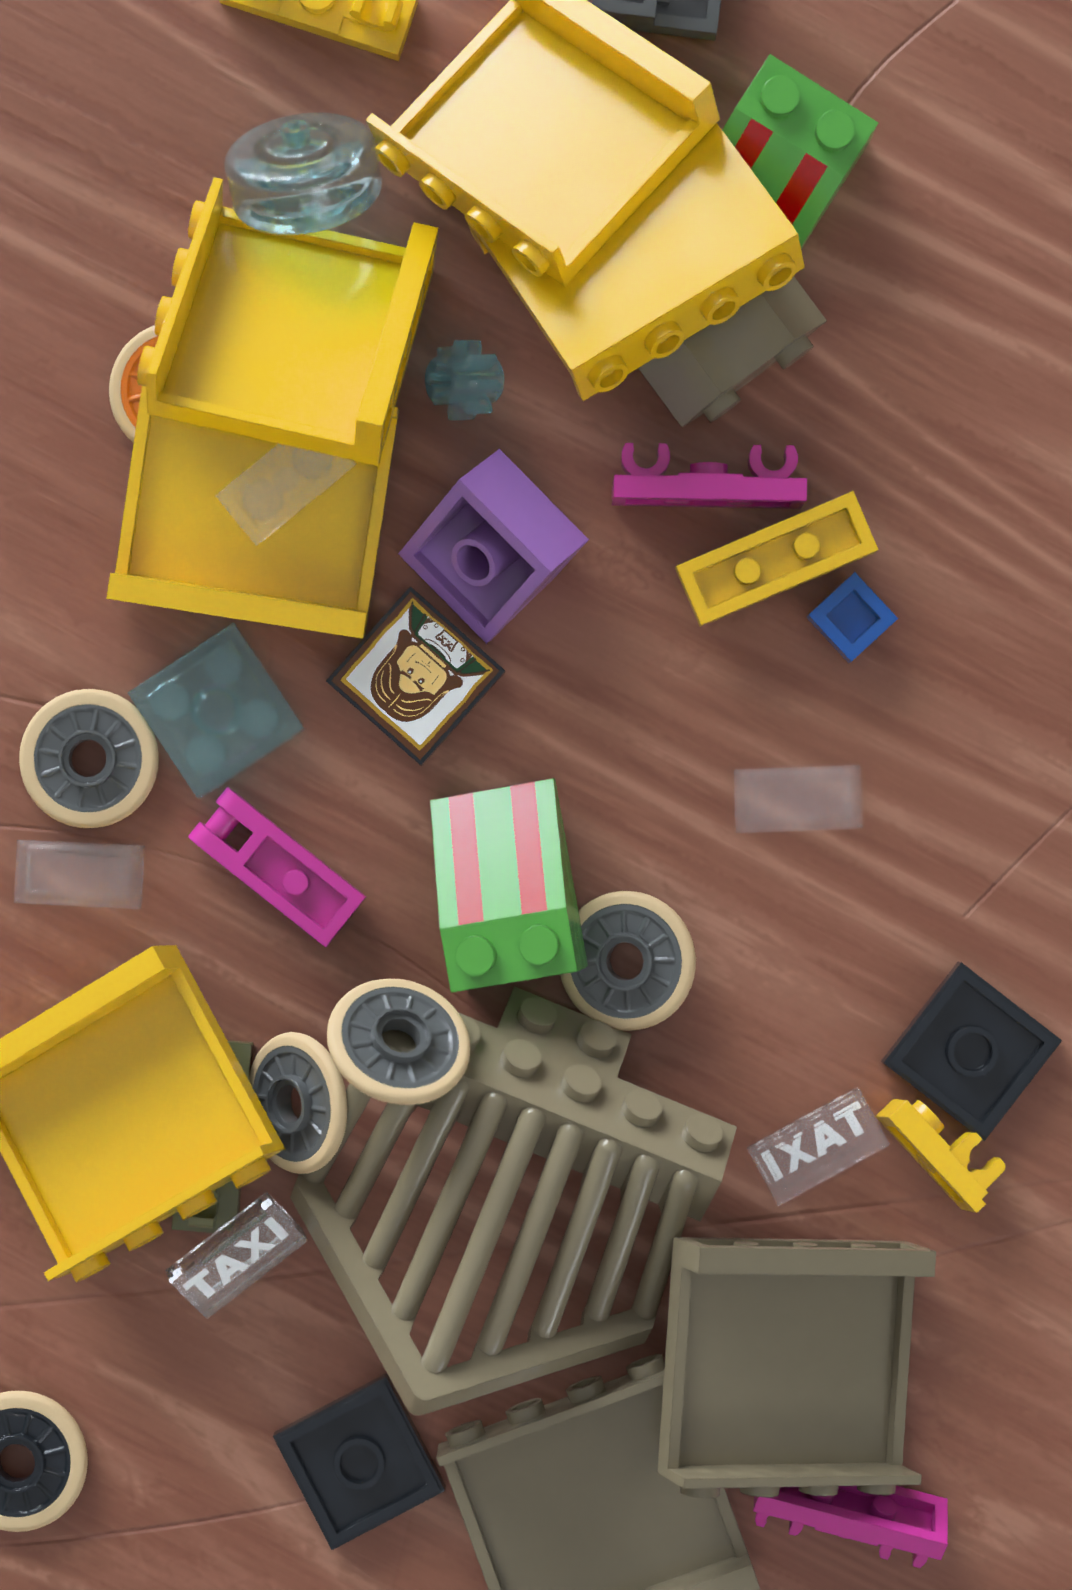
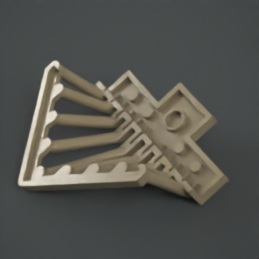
M515 986L497 1028L459 1013L466 1025L470 1039V1058L463 1077L452 1090L430 1102L415 1105L387 1103L335 1203L324 1184L325 1178L371 1099L370 1096L359 1091L349 1083L346 1089L347 1124L338 1151L321 1169L307 1174H299L290 1196L403 1403L410 1413L417 1416L645 1343L653 1328L671 1271L673 1237L682 1236L687 1217L701 1221L722 1182L737 1126L617 1078L632 1034L612 1029L603 1022L595 1021L586 1015ZM389 1030L382 1034L383 1041L392 1050L409 1052L416 1048L415 1041L406 1032ZM420 1106L429 1110L430 1113L363 1253L351 1232V1228L355 1224L409 1116ZM459 1122L468 1126L392 1304L379 1279L385 1271L454 1124ZM494 1137L507 1142V1145L423 1356H421L409 1335L491 1142ZM533 1153L546 1158L543 1170L471 1358L468 1361L447 1367ZM573 1169L583 1174L578 1198L534 1320L529 1329L527 1342L503 1349L570 1171ZM610 1185L620 1188V1206L586 1306L582 1312L581 1323L579 1326L557 1332ZM649 1201L659 1205L661 1216L634 1303L630 1310L610 1316Z

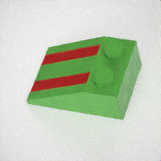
M769 54L722 130L795 228L802 249L868 146L879 122Z
M555 778L430 800L439 926L451 993L578 972L588 967Z

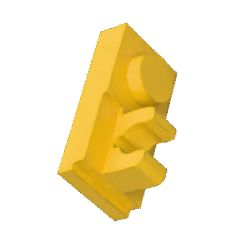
M892 1099L875 1116L961 1210L978 1213L986 1205L982 1200L988 1194L986 1189L1004 1172L1006 1165L1001 1158L993 1157L980 1169H967V1165L970 1163L971 1150L982 1140L977 1133L965 1132L949 1146L939 1135L945 1128L943 1123L919 1100L911 1105L908 1100Z

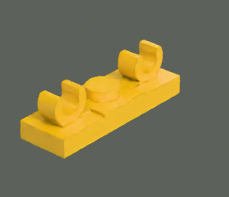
M219 0L221 4L396 61L400 59L418 5V0Z
M852 491L677 565L675 570L701 627L871 555L879 549L855 493Z

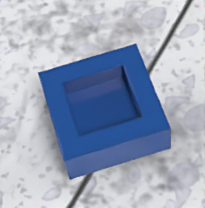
M856 572L806 616L812 625L848 663L852 662L898 619Z

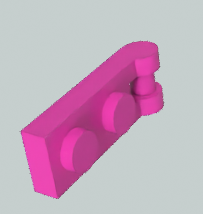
M226 787L215 801L219 808L206 824L199 821L188 835V838L324 947H328L367 896L259 812L242 796L231 788ZM240 822L252 831L253 834L241 849L237 851L225 840Z

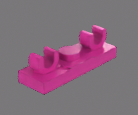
M625 443L621 454V465L627 475H614L612 482V505L801 509L807 501V478H789L798 463V453L794 445H787L785 447L783 455L784 466L775 471L768 470L763 466L761 462V445H753L747 460L748 469L753 477H745L743 474H729L728 464L717 462L690 464V473L663 475L670 461V451L666 443L658 444L657 463L651 468L639 467L633 459V443Z
M896 1485L895 1494L875 1495L857 1490V1486H838V1494L834 1496L805 1494L799 1491V1487H780L778 1496H754L753 1511L756 1512V1526L764 1527L768 1516L781 1518L789 1521L790 1535H798L804 1525L815 1527L817 1531L874 1546L879 1544V1555L882 1559L888 1560L893 1548L913 1553V1567L921 1568L927 1562L928 1557L942 1560L948 1545V1499Z

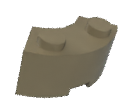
M793 277L785 286L774 291H765L740 306L738 311L727 321L707 326L684 340L682 345L669 356L659 359L654 358L639 367V370L681 427L703 414L711 423L741 401L736 391L774 363L778 362L782 369H785L808 353L814 347L808 336L827 320L796 278Z

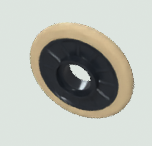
M29 1391L0 1393V1530L12 1532L35 1530L57 1520L68 1511L78 1498L87 1474L88 1456L86 1443L75 1419L56 1401ZM12 1444H20L27 1447L32 1452L35 1460L33 1473L24 1478H16L6 1473L1 1465L3 1449Z

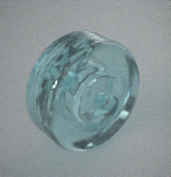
M322 112L285 116L268 121L249 130L231 145L224 160L225 175L235 214L243 223L253 229L278 235H300L320 232L343 225L357 218L375 203L382 189V174L379 159L374 149L376 147L374 136L366 125L354 118L341 114Z

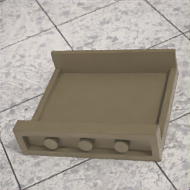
M673 1237L657 1473L680 1486L681 1494L695 1498H716L720 1494V1488H740V1492L746 1495L775 1497L779 1495L780 1487H799V1491L805 1494L834 1496L838 1494V1486H857V1490L864 1493L891 1495L895 1494L896 1485H921L922 1475L903 1466L902 1463L915 1277H935L936 1251L907 1241Z
M662 1354L647 1356L629 1364L626 1367L628 1375L606 1383L603 1382L602 1376H594L574 1383L566 1389L568 1397L544 1405L541 1398L521 1402L506 1410L505 1413L508 1419L483 1427L481 1420H474L456 1426L445 1433L447 1441L438 1444L436 1459L439 1467L444 1466L489 1590H760L755 1570L725 1488H720V1494L716 1498L689 1497L680 1493V1486L657 1473L665 1368Z

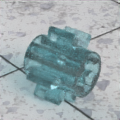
M454 340L453 346L438 347V356L433 358L426 368L425 387L427 394L434 406L448 405V420H473L476 414H490L493 411L491 403L496 402L503 392V368L497 360L496 354H481V340Z

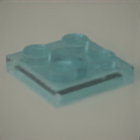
M234 622L128 692V695L197 799H202L305 730V727Z

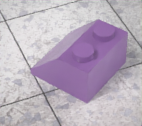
M498 449L456 482L398 554L487 644L560 573L589 539Z

